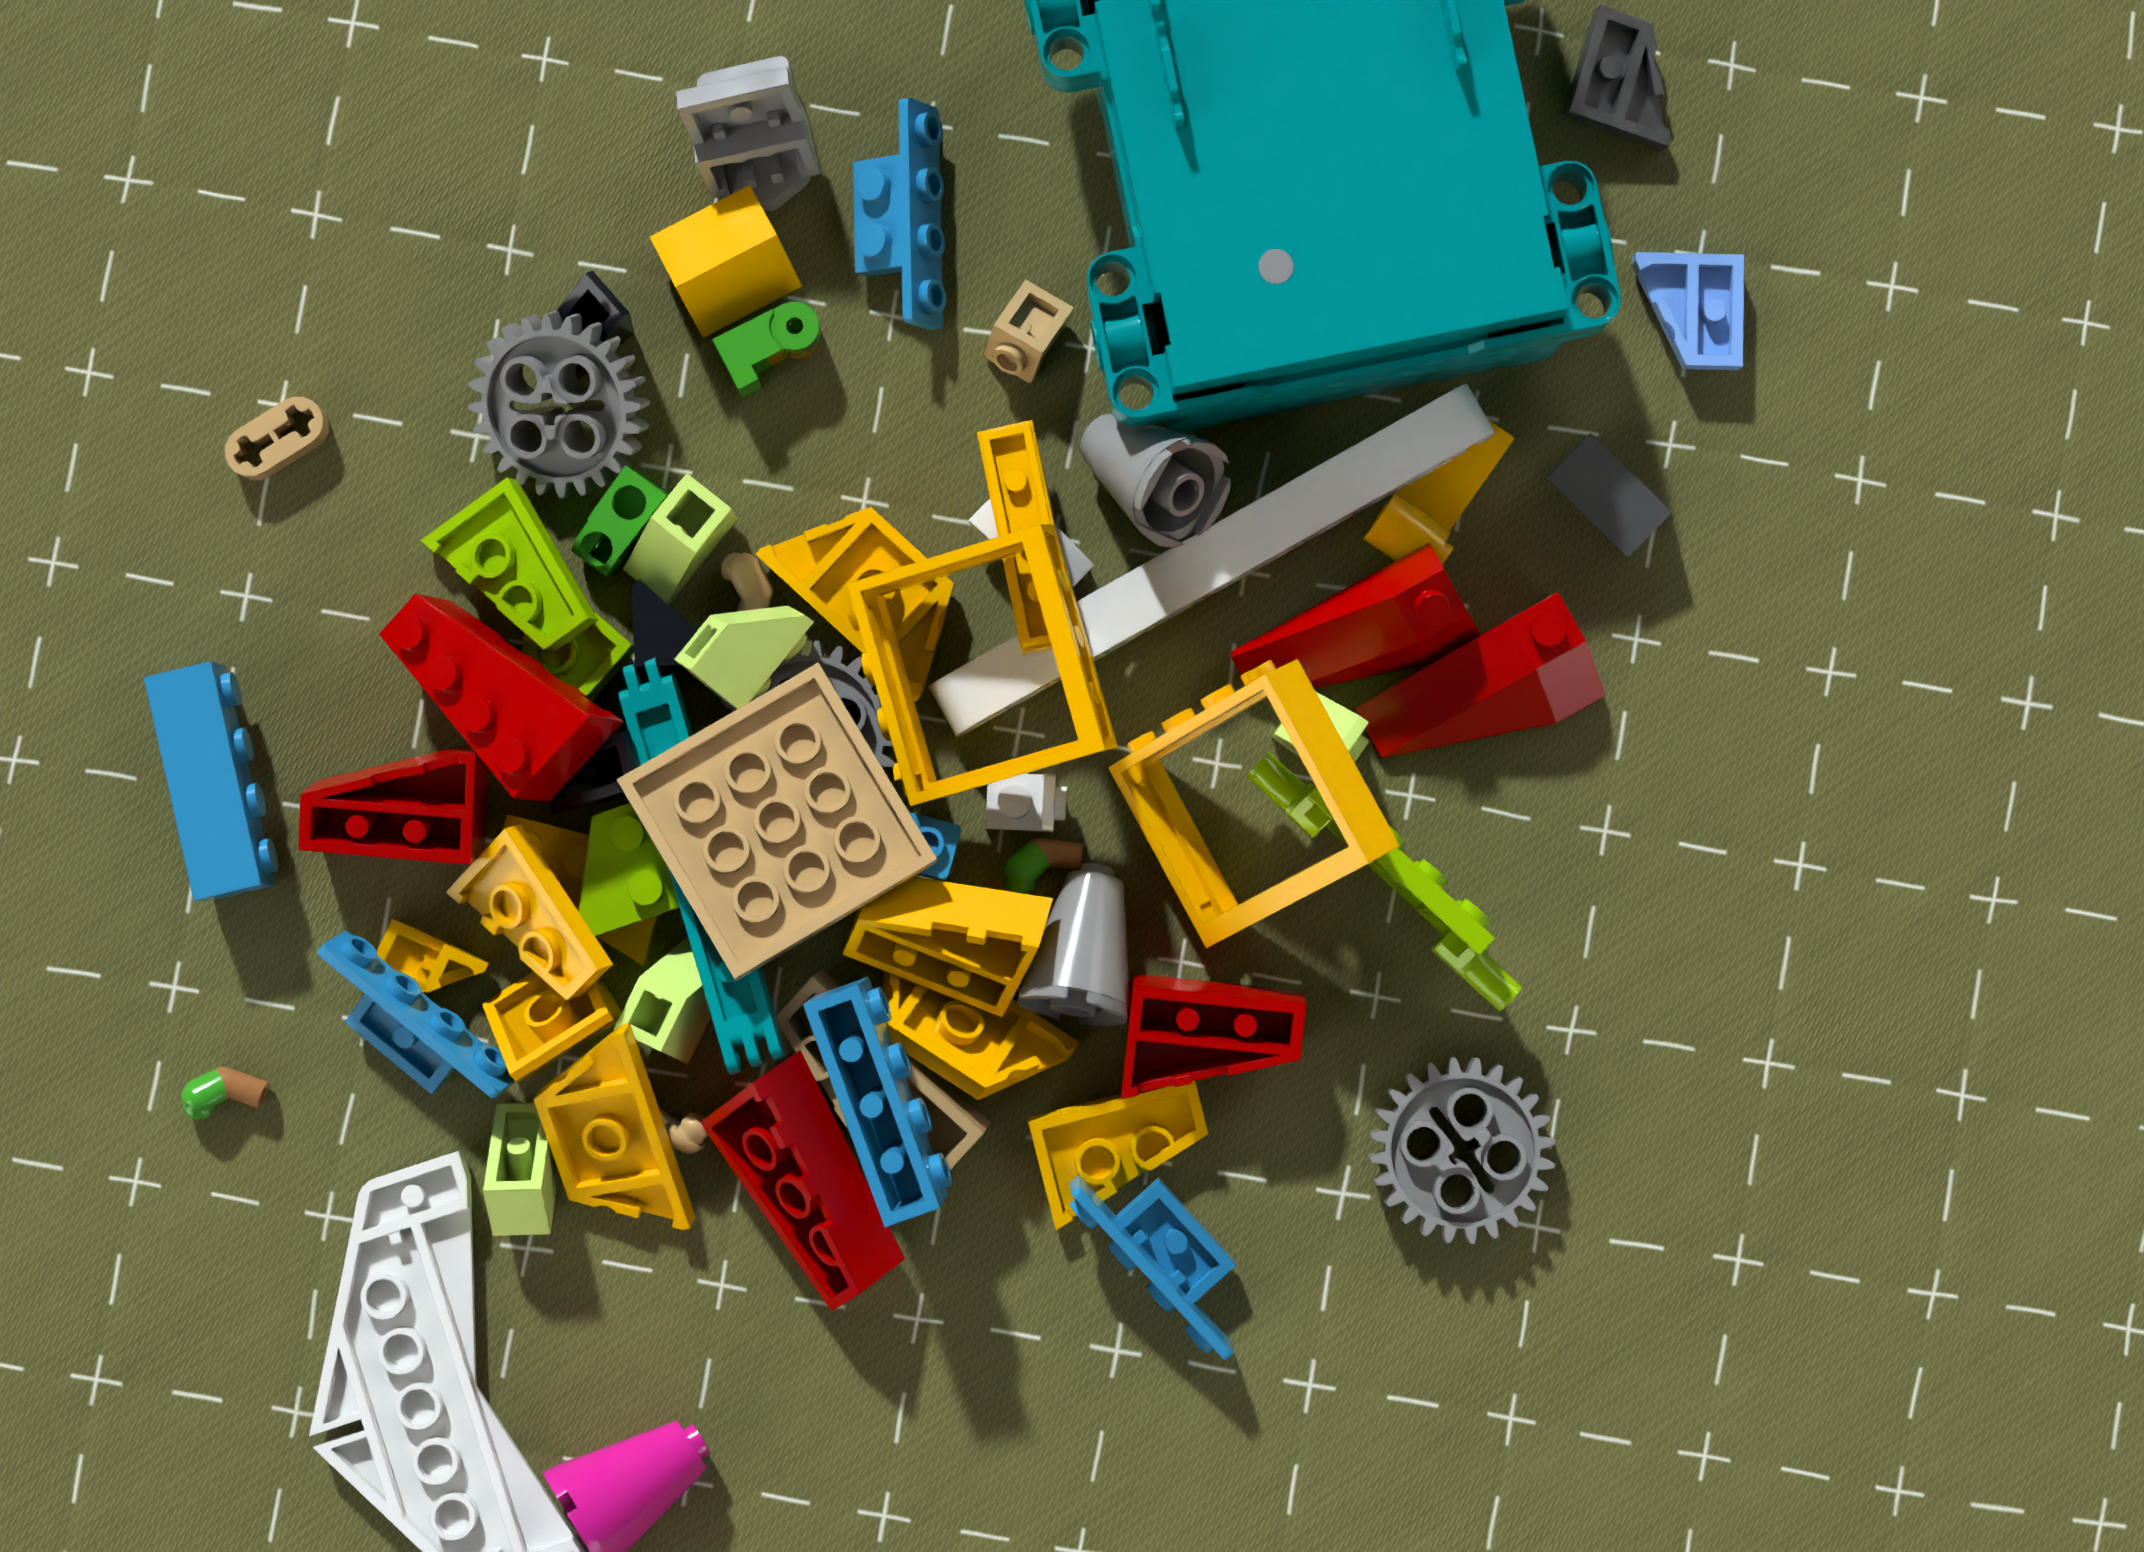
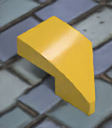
M394 917L377 949V956L397 972H402L412 977L421 987L422 993H429L445 985L483 973L489 964L487 961Z

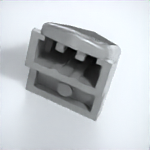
M777 56L707 72L698 78L697 87L676 91L677 109L693 142L695 163L711 198L727 197L750 185L763 210L774 212L809 183L811 176L820 174L811 126L797 93L794 75L787 58Z

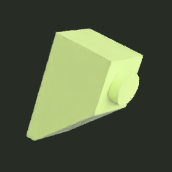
M534 1103L496 1104L483 1187L493 1236L543 1235L551 1233L556 1195V1163Z

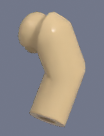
M733 552L728 554L721 564V574L724 579L732 582L741 598L736 612L768 608L773 596V587L760 561L750 553Z
M659 1108L673 1149L687 1154H694L705 1147L704 1139L709 1135L700 1123L705 1119L704 1117L696 1113H688L680 1122Z

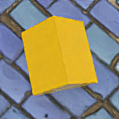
M750 185L650 236L676 290L703 338L802 287L774 228Z
M534 971L482 1003L509 1075L515 1082L531 1078L617 1023L622 1013L601 977L583 995L566 1001Z

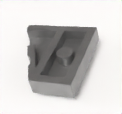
M1600 5L1593 11L1563 112L1564 117L1660 151L1669 147L1671 141L1670 128L1664 129L1659 99L1664 94L1661 72L1656 67L1654 60L1657 47L1653 23Z

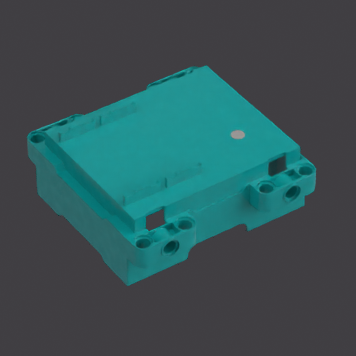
M1024 0L1031 35H1034L1040 69L1045 82L1052 89L1061 93H1072L1095 88L1099 113L1102 114L1129 248L1104 253L1090 264L1087 271V299L1092 319L1090 323L1099 369L1103 373L1109 407L1113 416L1120 423L1129 427H1142L1163 422L1164 428L1186 432L1550 359L1562 342L1596 335L1611 322L1620 308L1621 294L1613 261L1611 236L1604 219L1595 176L1585 164L1577 161H1562L1542 166L1538 164L1505 6L1519 4L1527 0L1095 1L1094 14L1090 12L1088 0ZM1070 49L1081 56L1082 62L1074 69L1062 70L1057 68L1051 62V59L1058 51ZM1558 182L1572 184L1578 190L1580 202L1574 205L1561 203L1553 193V184ZM1107 272H1117L1127 279L1129 286L1120 295L1108 296L1098 289L1096 285L1098 278ZM1583 293L1595 295L1603 305V316L1590 318L1581 313L1577 306V296ZM1160 297L1170 345H1165L1163 354L1160 352L1153 316V303L1159 302ZM1140 384L1149 390L1152 400L1146 407L1140 410H1132L1121 402L1119 398L1120 391L1127 385Z

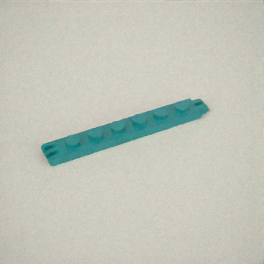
M655 658L644 662L649 682L644 684L639 669L635 668V663L623 667L628 689L618 693L627 728L630 731L638 766L693 735L677 679L674 674L664 676L662 668L657 667ZM669 869L729 1074L732 1075L743 1071L742 1060L738 1051L740 1047L745 1048L752 1068L765 1064L760 1041L765 1039L774 1061L785 1058L787 1056L762 967L735 981Z

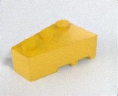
M912 877L858 909L842 955L1003 1017L1040 946L1053 898Z

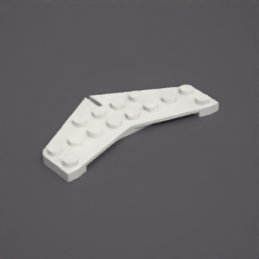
M463 1149L370 1180L361 1188L356 1202L309 1436L360 1419L364 1429L319 1443L313 1448L422 1552H586L477 1387L471 1175Z

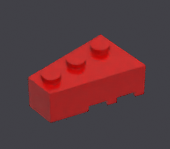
M466 744L318 780L300 794L298 850L471 865L485 850L489 768L473 748Z
M1133 974L1131 1006L1126 1033L1121 1099L1138 1096L1140 1092L1172 1085L1175 1087L1193 1084L1192 1081L1227 1073L1230 1076L1298 1061L1301 1058L1307 1004L1303 991Z

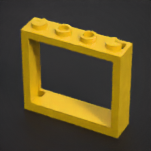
M1038 524L847 583L850 594L848 600L852 611L851 614H848V618L852 627L856 631L860 630L866 650L861 656L862 668L871 686L876 685L882 706L877 710L878 724L883 737L887 741H892L897 763L893 765L894 780H900L904 796H907L910 806L1118 747L1055 525ZM1025 552L1078 740L937 781L884 595Z
M1298 659L1277 669L1272 661L1268 660L1257 668L1240 676L1245 685L1243 688L1235 692L1232 685L1228 684L1200 700L1205 709L1204 711L1195 715L1190 707L1161 723L1166 732L1165 734L1157 738L1152 730L1132 740L1127 745L1131 754L1108 767L1206 948L1358 870L1400 846ZM1268 698L1345 838L1348 847L1238 904L1160 760L1256 703Z

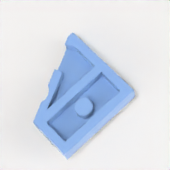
M1635 252L1632 256V267L1681 368L1697 370H1739L1742 368L1744 254Z

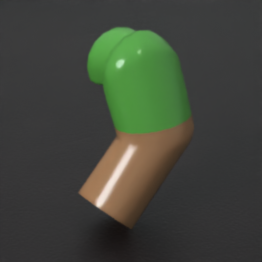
M1045 838L1031 839L1008 858L1003 869L1006 875V887L1011 892L1027 894L1033 891L1035 880L1049 867L1080 871L1083 843Z
M218 1067L187 1083L181 1094L182 1108L187 1116L197 1120L208 1118L215 1106L228 1098L259 1109L265 1102L270 1082L229 1067Z

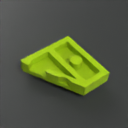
M631 803L593 815L579 913L594 936L597 937L680 908L668 866Z

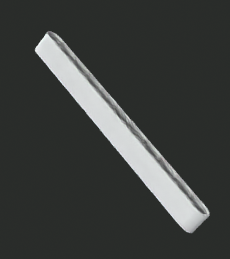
M1464 384L1213 524L1200 536L1196 534L1182 542L1184 545L1167 550L1077 601L1093 662L1468 451L1466 448L1477 442L1478 446L1491 438L1496 433L1468 384ZM1018 635L940 678L928 688L955 737H959L1061 681L1053 649L1023 655Z

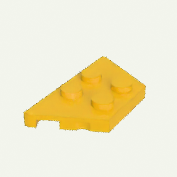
M872 507L847 515L844 519L835 523L823 524L804 531L803 535L773 546L770 544L762 547L755 554L862 654L866 650L860 630L856 631L848 618V614H851L852 611L848 600L850 594L847 583L927 559ZM947 576L884 595L915 703L923 696L955 585Z
M884 971L883 992L889 1003L892 1020L885 1023L893 1044L901 1042L909 1056L977 1100L1068 1060L1079 1041L1036 1013L1020 1007L1014 999L1011 1000L1004 1016L1000 1017Z
M622 1024L541 1088L533 1101L568 1200L593 1207L607 1206L616 1213L634 1218H639L642 1212L673 1219L672 1228L680 1230L690 1229L696 1216L631 1024Z

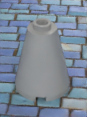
M1104 414L1096 418L1086 428L1082 436L1080 452L1083 460L1139 532L1156 545L1172 548L1184 545L1179 539L1189 535L1191 532L1200 536L1209 529L1222 511L1230 491L1231 481L1230 478L1224 475L1223 461L1229 462L1226 454L1209 440L1153 424L1142 427H1129L1120 423L1113 414Z
M1083 863L1080 866V871H1071L1067 874L1045 925L1040 946L1018 988L1017 1004L1020 1007L1060 1020L1061 1013L1079 1017L1078 1024L1094 1026L1126 1024L1130 1012L1131 999L1124 883L1120 879L1113 877L1114 869L1101 864Z

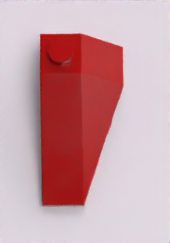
M1429 542L1231 651L1229 654L1241 675L1257 668L1268 660H1271L1277 669L1298 659L1315 689L1432 663L1479 637L1480 633Z
M1557 591L1359 705L1353 711L1369 722L1364 730L1379 757L1386 758L1454 743L1553 725L1606 695L1587 641Z

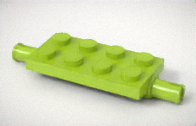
M1270 752L1246 775L1310 838L1317 836L1326 826L1348 847L1316 785L1310 782L1306 786ZM1390 827L1400 846L1367 865L1442 934L1431 946V951L1498 1011L1503 1010L1520 992L1522 986L1486 953L1488 946L1495 939L1485 929L1491 922L1490 919L1468 899L1465 898L1463 901L1458 899L1455 901L1442 889L1448 883L1447 879L1425 859H1422L1420 862H1413L1400 850L1406 842Z

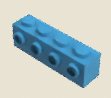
M209 661L144 677L193 901L209 902L275 886L273 872L279 870L278 855L273 841L270 838L265 839L260 817L266 815V802L260 785L258 783L252 784L248 761L254 759V749L249 732L245 727L240 728L235 706L241 705L242 698L235 674L233 672L227 673L226 666Z
M869 977L812 997L803 1004L884 1227L941 1208L949 1196L946 1188L952 1186L951 1173L941 1152L933 1154L926 1133L932 1131L931 1119L921 1097L913 1099L906 1077L912 1075L910 1061L902 1043L893 1044L885 1022L892 1020V1015L882 988L873 989Z

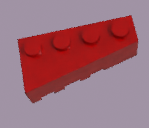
M415 593L379 633L386 644L513 798L549 802L624 722L610 711L603 710L588 700L587 695L571 684L564 683L545 670L544 665L528 654L521 653L505 642L504 637L453 601Z
M801 1050L752 1082L700 1122L831 1311L861 1294L905 1260L890 1227H884L872 1192Z

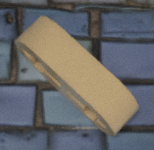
M291 397L282 401L229 436L225 445V458L228 466L235 473L249 480H263L271 477L316 449L325 441L329 433L327 414L318 404L305 397ZM300 411L306 416H314L308 422V428L311 432L307 436L303 437L294 431L281 437L282 433L294 426L295 422L292 415L295 412ZM271 440L274 441L273 444L259 453L263 461L259 466H255L248 461L241 462V459L247 455V450L244 447L247 442L252 441L256 445L262 446Z

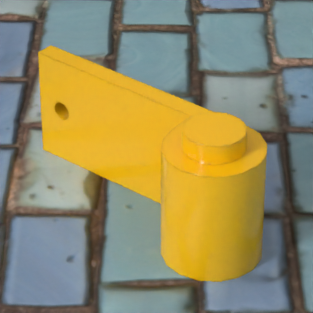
M1488 420L1496 433L1478 446L1477 442L1466 448L1467 452L1394 492L1365 533L1363 540L1393 561H1397L1430 542L1443 565L1454 548L1446 542L1451 533V528L1515 438Z

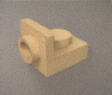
M1025 279L993 325L984 356L994 362L1003 372L1016 375L1024 381L1031 383L1039 371L1044 356L1068 323L1074 307Z

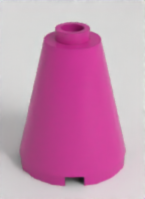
M676 1420L552 1466L542 1474L590 1552H627L707 1470L702 1459L711 1452L693 1424L683 1430Z

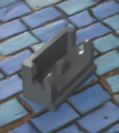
M1591 433L1546 477L1627 557L1672 513L1654 493Z

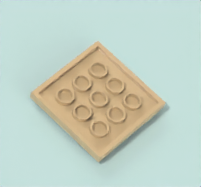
M819 662L616 779L735 981L740 980L937 863L935 854Z

